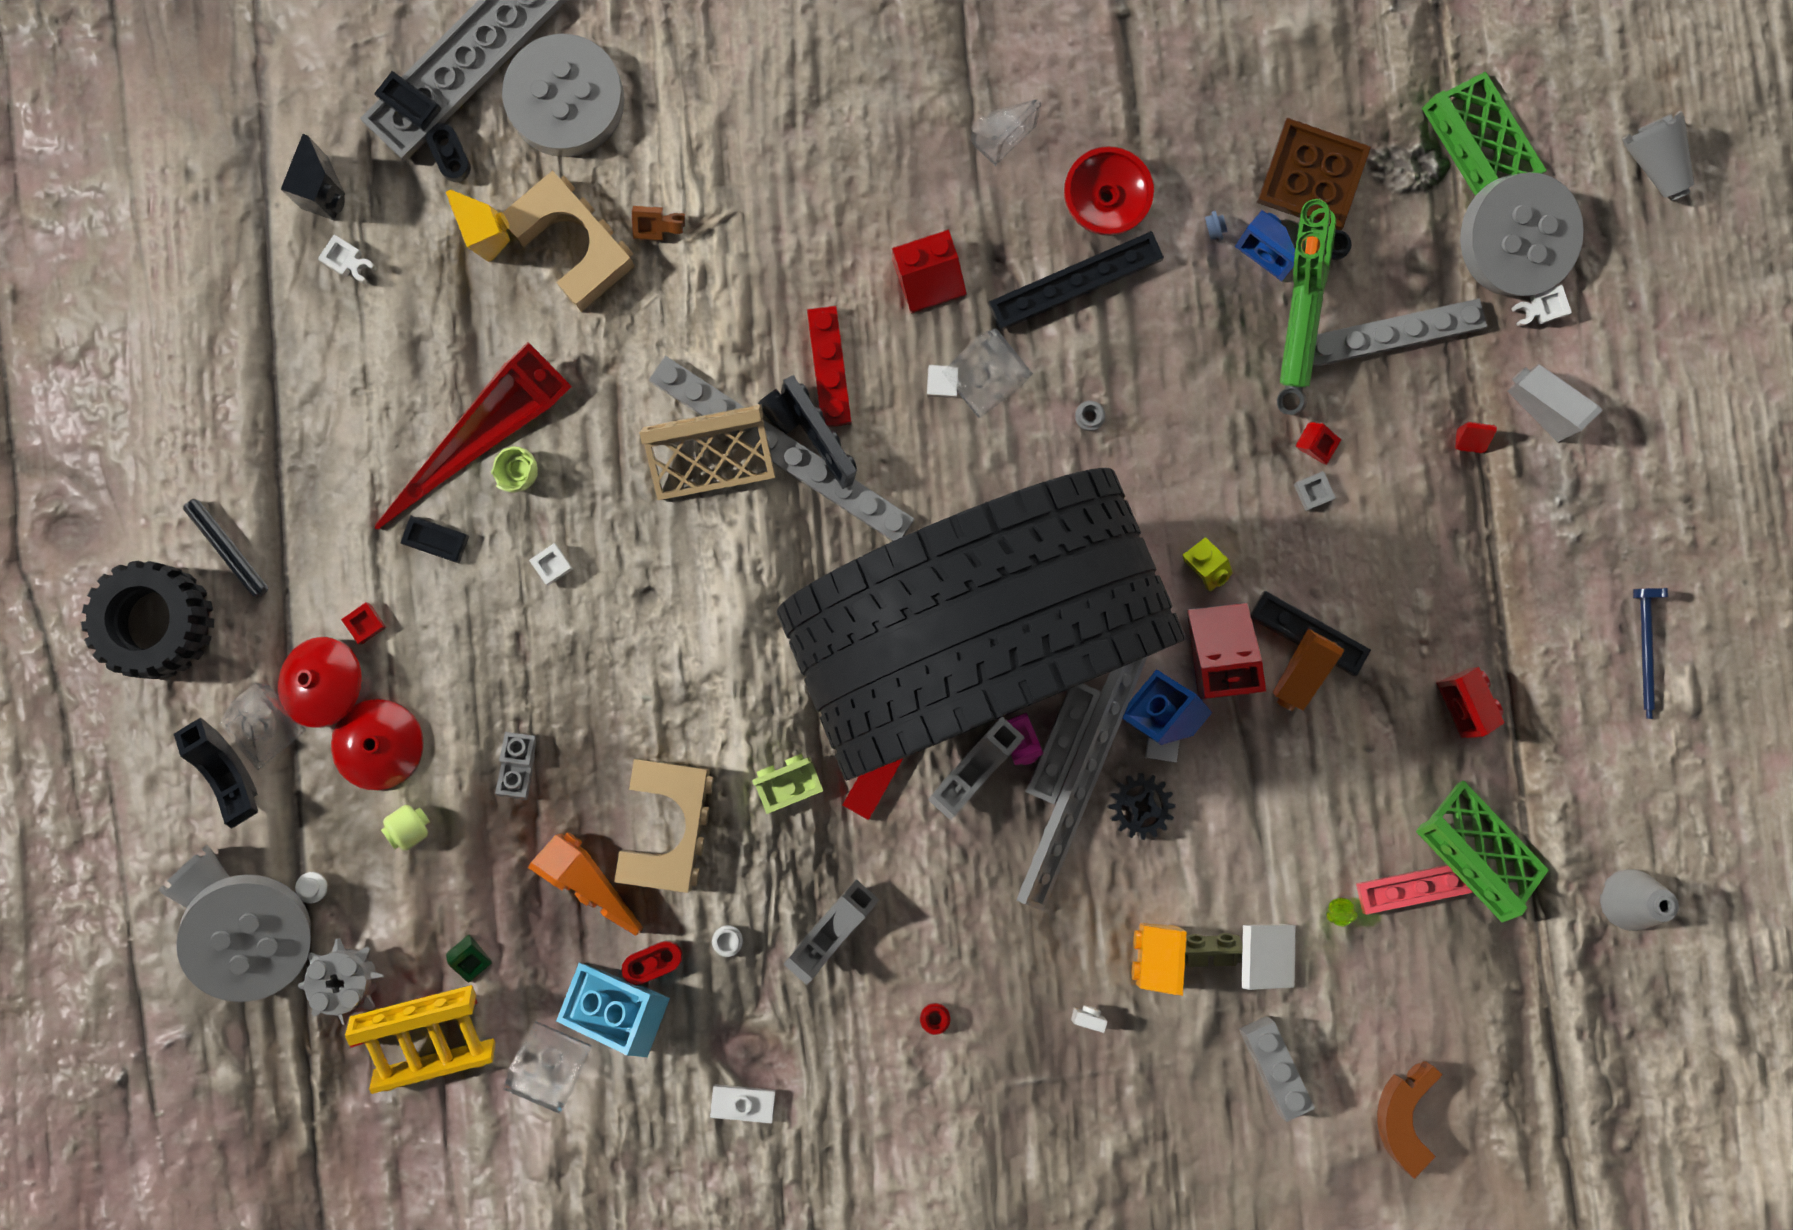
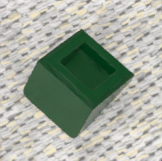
M467 935L446 953L448 965L468 983L492 964V960L470 935Z

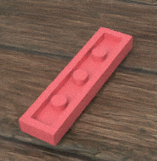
M1448 865L1356 883L1362 913L1365 915L1473 893Z

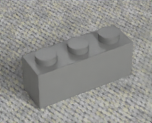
M1265 1016L1239 1028L1278 1115L1288 1122L1314 1110L1315 1107L1275 1022Z

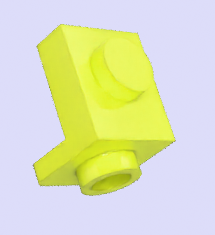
M1206 537L1182 555L1184 562L1203 579L1205 588L1208 591L1224 585L1233 574L1229 559Z

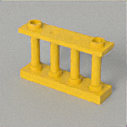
M472 985L350 1016L345 1033L349 1046L365 1043L376 1067L373 1070L369 1087L371 1094L391 1091L397 1087L493 1063L496 1044L494 1038L480 1041L469 1016L473 1014L476 993ZM457 1019L467 1045L449 1049L439 1023ZM426 1027L437 1053L419 1057L408 1031ZM396 1035L407 1061L389 1065L378 1038Z

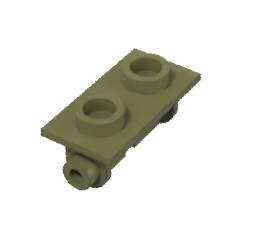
M1222 933L1218 936L1189 935L1186 937V967H1207L1208 956H1213L1214 966H1236L1237 963H1242L1243 944L1239 935Z

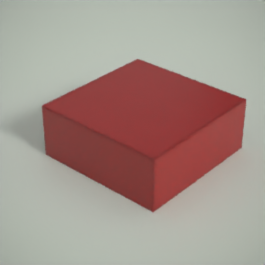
M365 602L341 619L355 641L360 645L386 628L383 621L368 602Z

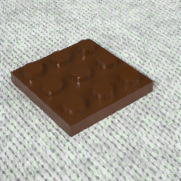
M1286 118L1256 203L1300 218L1302 207L1306 202L1312 199H1320L1334 213L1337 222L1336 230H1342L1371 146ZM1319 205L1310 207L1307 212V218L1309 219L1313 211L1323 207ZM1325 214L1317 215L1314 223L1320 222Z

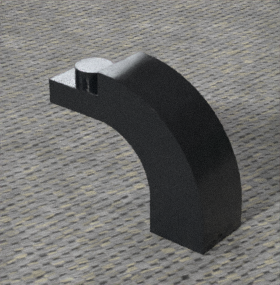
M200 717L174 733L180 757L192 764L211 786L217 798L225 825L232 829L258 813L254 796L258 795L256 787L236 752L217 730Z

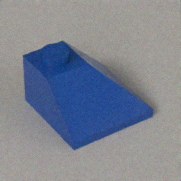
M1261 210L1246 228L1235 247L1282 282L1294 267L1295 248L1281 220L1276 215Z
M1156 669L1130 700L1122 719L1159 745L1194 736L1213 712L1197 694Z

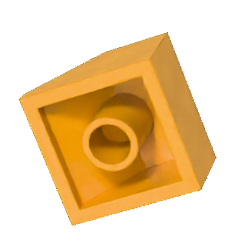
M1140 923L1139 930L1134 931L1133 939L1134 949H1138V959L1132 963V980H1136V985L1140 989L1183 996L1187 931L1175 925Z

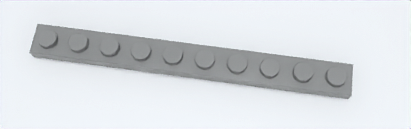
M666 355L649 379L650 383L700 416L744 408ZM763 420L772 462L889 540L895 541L904 537L914 522L913 517L855 479L852 485L842 489L823 458ZM758 427L744 429L739 438L755 447L760 439ZM740 430L732 431L731 433L736 436ZM760 444L757 450L763 453L762 445Z
M1147 657L1110 672L1096 708L1092 713L1087 730L1080 742L1073 764L1068 771L1062 791L1057 798L1050 820L1045 827L1043 837L1033 857L1025 881L1021 886L1017 901L1044 911Z

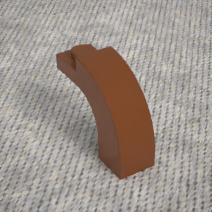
M1426 1061L1414 1065L1408 1071V1078L1405 1081L1393 1074L1382 1091L1377 1110L1378 1130L1385 1149L1392 1159L1414 1179L1436 1157L1420 1141L1413 1126V1113L1416 1104L1442 1076L1433 1065Z

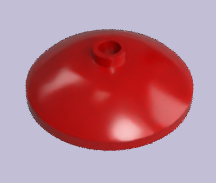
M1099 147L1080 156L1071 166L1064 185L1065 203L1073 219L1086 230L1106 236L1123 234L1139 225L1148 214L1154 197L1153 179L1147 166L1132 152L1118 147ZM1108 194L1111 197V201L1105 202L1101 196Z
M316 637L299 644L285 659L278 679L279 699L286 714L296 723L311 728L328 727L342 720L351 711L360 693L362 675L359 661L350 647L333 638Z
M383 699L367 700L353 706L351 711L342 720L337 722L331 739L332 758L340 774L353 785L366 790H386L406 781L418 767L424 748L423 733L415 716L404 706ZM370 739L375 741V747L372 750L367 748V742Z

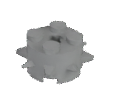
M338 938L335 939L331 953L322 956L314 953L308 954L307 958L310 965L307 968L305 980L299 983L298 987L305 990L306 998L312 1008L311 1014L314 1017L321 1013L338 1015L342 1025H345L348 1022L350 1011L359 1007L372 1011L376 1007L370 995L375 991L376 983L384 979V975L376 973L373 962H369L368 957L371 949L368 946L360 951L346 949L341 939ZM338 980H344V986H341Z

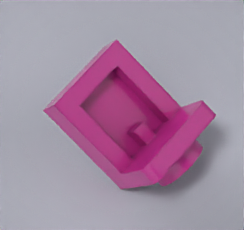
M1027 712L1007 720L1025 737L1011 753L1014 764L1028 765L1035 762L1039 756L1043 755V751Z

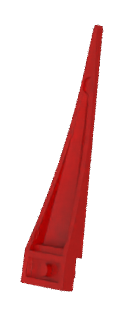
M527 342L503 364L377 521L375 529H380L470 462L551 408L572 386Z

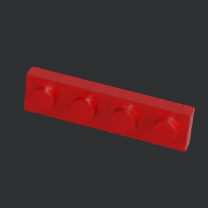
M829 306L807 309L819 407L824 414L825 423L828 427L851 425L837 307Z

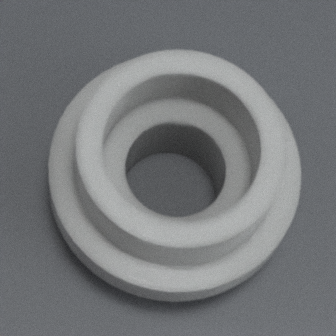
M1085 401L1080 404L1075 413V420L1078 426L1086 431H1094L1100 428L1105 421L1104 408L1095 401ZM1085 413H1094L1095 420H1086L1084 416Z

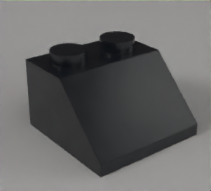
M302 134L281 190L301 209L335 220L337 213H340L344 207L345 192L328 156L308 135Z

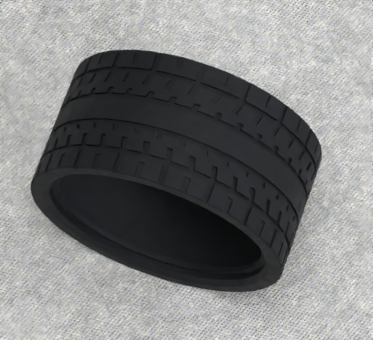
M1095 468L1054 478L940 520L833 570L794 593L778 607V618L786 637L791 639L789 645L802 675H806L805 684L816 711L822 714L819 718L832 749L836 748L837 754H835V757L845 780H851L1176 645L1186 639L1176 613L1172 614L1171 612L1173 605L1159 575H1155L1156 566L1144 539L1139 537L1141 531L1128 501L1123 500L1125 494L1113 469Z

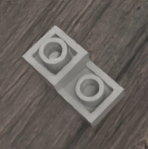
M505 732L499 758L501 767L495 791L497 796L528 800L536 736Z

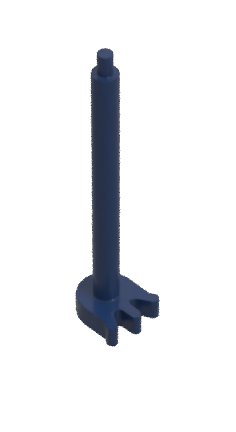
M1668 588L1633 589V598H1640L1643 708L1646 710V719H1653V710H1655L1652 598L1668 597Z

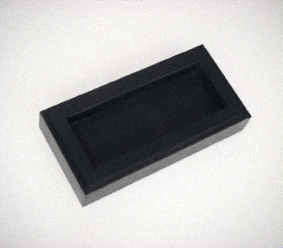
M391 71L374 93L379 100L423 132L442 109L439 104L393 71Z
M410 515L400 544L459 564L469 535Z

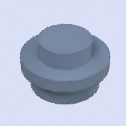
M1215 210L1211 212L1212 215L1205 217L1210 239L1218 238L1220 241L1223 240L1222 233L1228 231L1224 216H1217Z

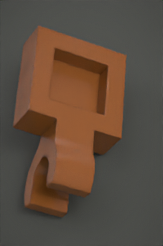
M633 206V239L663 240L664 232L673 234L683 233L685 214L672 213L663 216V207Z

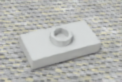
M714 1084L710 1118L772 1123L776 1090Z

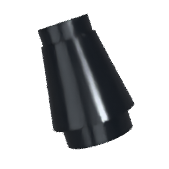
M777 388L758 402L762 406L763 414L785 434L800 424L796 420L797 418L784 393L780 394Z

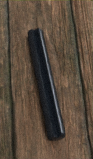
M196 499L186 503L183 506V510L249 593L256 598L265 594L268 591V586L202 503Z

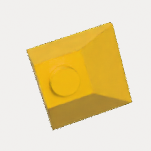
M454 190L446 191L466 247L488 262L494 260L510 241L506 231L510 227L505 215L486 203Z

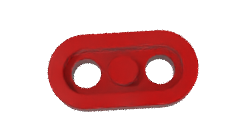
M671 940L656 943L628 956L622 964V975L627 982L634 985H640L675 970L680 965L683 957L682 950L676 942ZM664 950H669L672 953L673 958L671 961H665L662 958ZM636 962L643 964L644 971L642 973H637L634 970Z

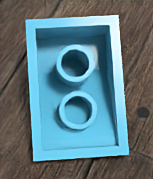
M578 963L556 1022L627 1056L648 1058L670 998L642 985L631 984L618 976L583 963Z

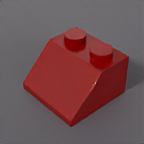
M949 229L892 248V261L910 313L967 295L959 258Z
M1479 667L1468 668L1436 682L1461 738L1486 736L1505 723L1502 718L1504 714L1503 708L1499 701L1493 698L1489 689L1491 687L1490 680L1487 674L1481 671Z

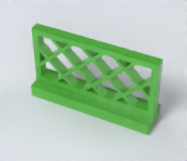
M1486 71L1446 92L1445 90L1441 91L1422 107L1423 112L1475 196L1486 185L1499 179L1496 175L1497 171L1509 175L1528 173L1518 169L1520 159L1530 163L1534 170L1531 173L1543 174L1547 171ZM1481 84L1486 92L1485 99L1472 95L1474 85ZM1451 97L1464 100L1462 111L1454 107L1450 100ZM1470 103L1483 107L1481 117L1468 113ZM1489 109L1499 113L1501 116L1500 124L1488 120ZM1466 121L1479 125L1477 136L1470 133L1466 126ZM1485 128L1498 131L1497 142L1484 138ZM1505 134L1514 137L1517 142L1516 148L1503 145ZM1482 146L1495 150L1493 161L1486 159L1481 151ZM1501 152L1514 156L1512 167L1499 163Z
M1464 780L1457 783L1431 818L1422 823L1416 830L1417 834L1501 922L1523 915L1528 908L1525 903L1549 871ZM1461 793L1468 800L1470 810L1460 808L1459 795ZM1444 814H1453L1455 829L1443 818ZM1462 815L1471 816L1473 831L1464 830ZM1480 817H1484L1490 823L1491 832L1482 831ZM1465 836L1474 837L1476 852L1466 843ZM1483 838L1492 839L1494 853L1485 852ZM1501 839L1506 840L1511 845L1512 855L1503 853ZM1487 859L1496 860L1498 875L1488 866ZM1505 860L1514 861L1516 876L1507 875ZM1523 862H1527L1536 871L1533 877H1525ZM1508 881L1517 882L1519 896L1509 888Z

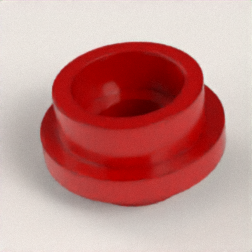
M940 1003L928 1004L920 1014L922 1028L932 1035L945 1032L951 1022L948 1009ZM933 1013H938L941 1016V1020L937 1024H933L929 1020L930 1015Z

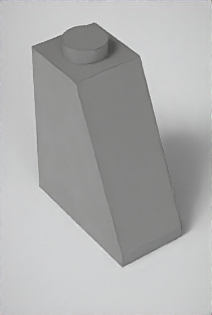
M1540 364L1531 370H1528L1527 367L1522 369L1513 377L1512 380L1515 384L1508 390L1514 399L1557 442L1582 431L1603 411L1596 403Z

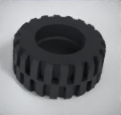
M132 561L127 566L118 565L112 568L111 572L113 575L103 574L97 580L100 584L99 587L90 589L87 594L91 598L88 605L83 604L82 613L86 614V621L81 622L83 632H88L89 637L84 639L87 647L96 650L93 653V657L99 663H106L107 669L114 673H122L123 676L144 679L169 678L176 676L177 671H186L192 667L190 660H199L204 654L201 648L203 644L209 645L212 636L207 635L209 627L214 628V619L209 618V612L213 611L211 601L204 600L207 592L203 586L196 584L197 579L192 575L182 572L181 569L157 562ZM156 592L164 598L169 609L170 620L168 629L162 639L148 649H141L130 636L128 629L129 614L140 598L149 593Z

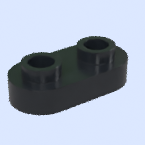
M439 123L434 125L428 131L426 139L440 172L451 182L465 180L470 174L471 164L458 135L447 124ZM449 139L446 145H440L441 140ZM454 165H461L458 171H452Z

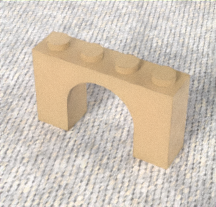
M552 170L502 213L509 223L510 228L508 230L523 247L547 227L557 222H574L583 226L588 231L589 248L585 257L556 282L564 294L582 312L635 267L630 258L633 253L622 240L617 243L611 235L614 231L604 219H601L599 222L592 215L595 210L584 197L579 200L572 193L575 190L572 183L564 175L559 178Z
M634 759L629 790L661 794L673 799L684 813L685 833L679 845L666 854H649L629 850L619 851L615 875L616 883L684 893L692 891V886L697 887L700 868H695L697 855L702 856L705 841L704 837H700L701 826L707 825L709 807H705L706 794H712L714 777L709 776V769Z

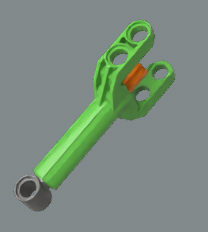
M1312 199L1305 203L1301 210L1293 269L1294 286L1279 382L1285 385V389L1280 392L1277 398L1279 410L1287 415L1299 414L1307 405V397L1303 392V387H1310L1324 288L1331 265L1337 222L1334 213L1320 199ZM1314 205L1323 207L1313 211L1309 219L1307 218V212L1310 207ZM1325 214L1320 222L1314 223L1317 215ZM1304 240H1305L1304 251H1303V249H1302V244H1303V242H1304ZM1289 393H1296L1300 398V404L1294 410H1289L1284 404V399Z

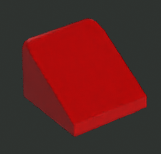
M1309 422L1296 443V447L1317 461L1327 465L1342 439L1326 425Z
M1465 423L1457 428L1456 450L1484 453L1488 449L1497 431V427L1489 424Z

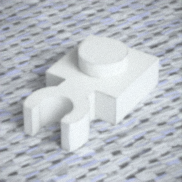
M333 235L318 257L320 262L344 277H347L351 271L352 275L363 284H367L368 280L361 275L362 269L366 267L373 271L377 269L368 259H359L362 255L359 249L336 235Z
M1563 285L1551 288L1543 293L1531 295L1532 304L1520 302L1511 308L1512 312L1523 310L1526 313V318L1516 323L1519 327L1527 325L1534 317H1537L1540 325L1572 313Z

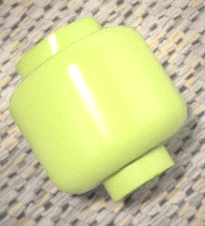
M403 805L385 817L383 820L384 828L381 831L394 850L399 847L401 850L406 851L428 836V830L425 825L430 823L420 807L414 810L409 805Z

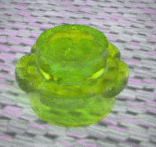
M1346 898L1332 900L1328 907L1329 911L1326 912L1328 921L1334 922L1335 925L1341 927L1354 922L1358 916L1353 903Z

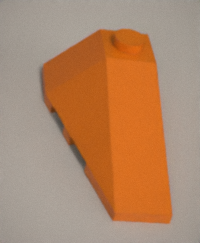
M568 832L565 836L563 834H556L527 867L562 891L563 889L574 890V895L584 905H589L593 908L597 905L602 908L600 913L604 917L636 936L643 930L644 927L588 852L580 847L582 841Z

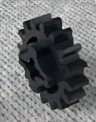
M1143 773L1137 774L1136 781L1130 775L1125 776L1127 784L1124 785L1117 782L1116 786L1119 792L1109 794L1110 797L1115 799V804H1109L1107 808L1115 810L1116 813L1110 817V820H1119L1120 824L1117 830L1121 832L1127 828V837L1133 838L1136 832H1138L1140 840H1145L1147 832L1152 837H1157V828L1164 831L1168 829L1164 824L1165 819H1174L1171 814H1168V809L1176 808V804L1168 803V798L1173 793L1163 791L1166 785L1164 781L1156 785V776L1150 775L1147 781ZM1142 785L1139 793L1133 796L1126 794L1131 788ZM1155 792L1160 798L1161 808L1156 805L1153 799ZM1144 798V804L1148 806V810L1141 811L1138 814L1139 809L1135 807V802H1142ZM1122 805L1128 809L1130 814L1129 822L1122 813ZM1150 817L1157 818L1152 824L1141 827L1145 819Z

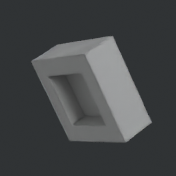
M1324 471L1294 484L1305 511L1336 499Z

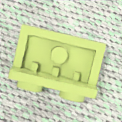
M799 754L785 760L787 766L775 770L774 765L757 771L758 778L753 779L752 782L756 786L766 814L824 791L811 757L804 759L803 755Z

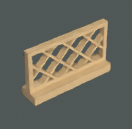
M761 404L643 427L639 434L641 442L645 446L657 500L775 478ZM758 427L760 439L755 447L739 438L744 429ZM740 430L736 436L731 433L732 431ZM723 433L733 440L725 453L709 444L716 434ZM710 436L707 442L701 437ZM694 439L703 445L696 459L680 449L686 440ZM680 442L678 447L674 446L671 443ZM736 442L751 451L743 465L728 456ZM760 444L762 445L763 453L757 450ZM665 445L674 451L667 464L655 458L654 446ZM706 448L722 457L714 470L698 461ZM677 454L692 463L685 476L669 467ZM754 454L765 461L767 472L756 474L746 468ZM724 460L740 469L732 479H725L716 473ZM695 465L710 474L705 484L697 485L687 479ZM657 466L663 469L660 475ZM666 471L681 480L676 489L663 492L660 479ZM742 472L748 474L747 476L739 477ZM713 477L716 478L717 480H719V481L711 482V483H710V481L712 480ZM683 483H685V484H687L688 486H690V487L681 488L682 485H683Z

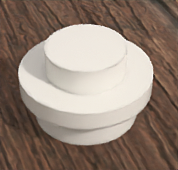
M305 873L297 880L295 891L301 901L315 903L326 895L327 882L319 873Z
M722 926L716 930L712 937L714 950L724 957L734 956L743 945V936L734 926Z

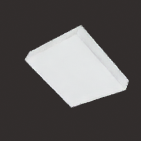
M1243 925L1242 989L1294 988L1296 925Z

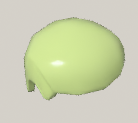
M513 446L503 449L495 457L491 474L497 482L496 487L507 492L517 493L527 490L535 483L538 476L537 462L527 449Z

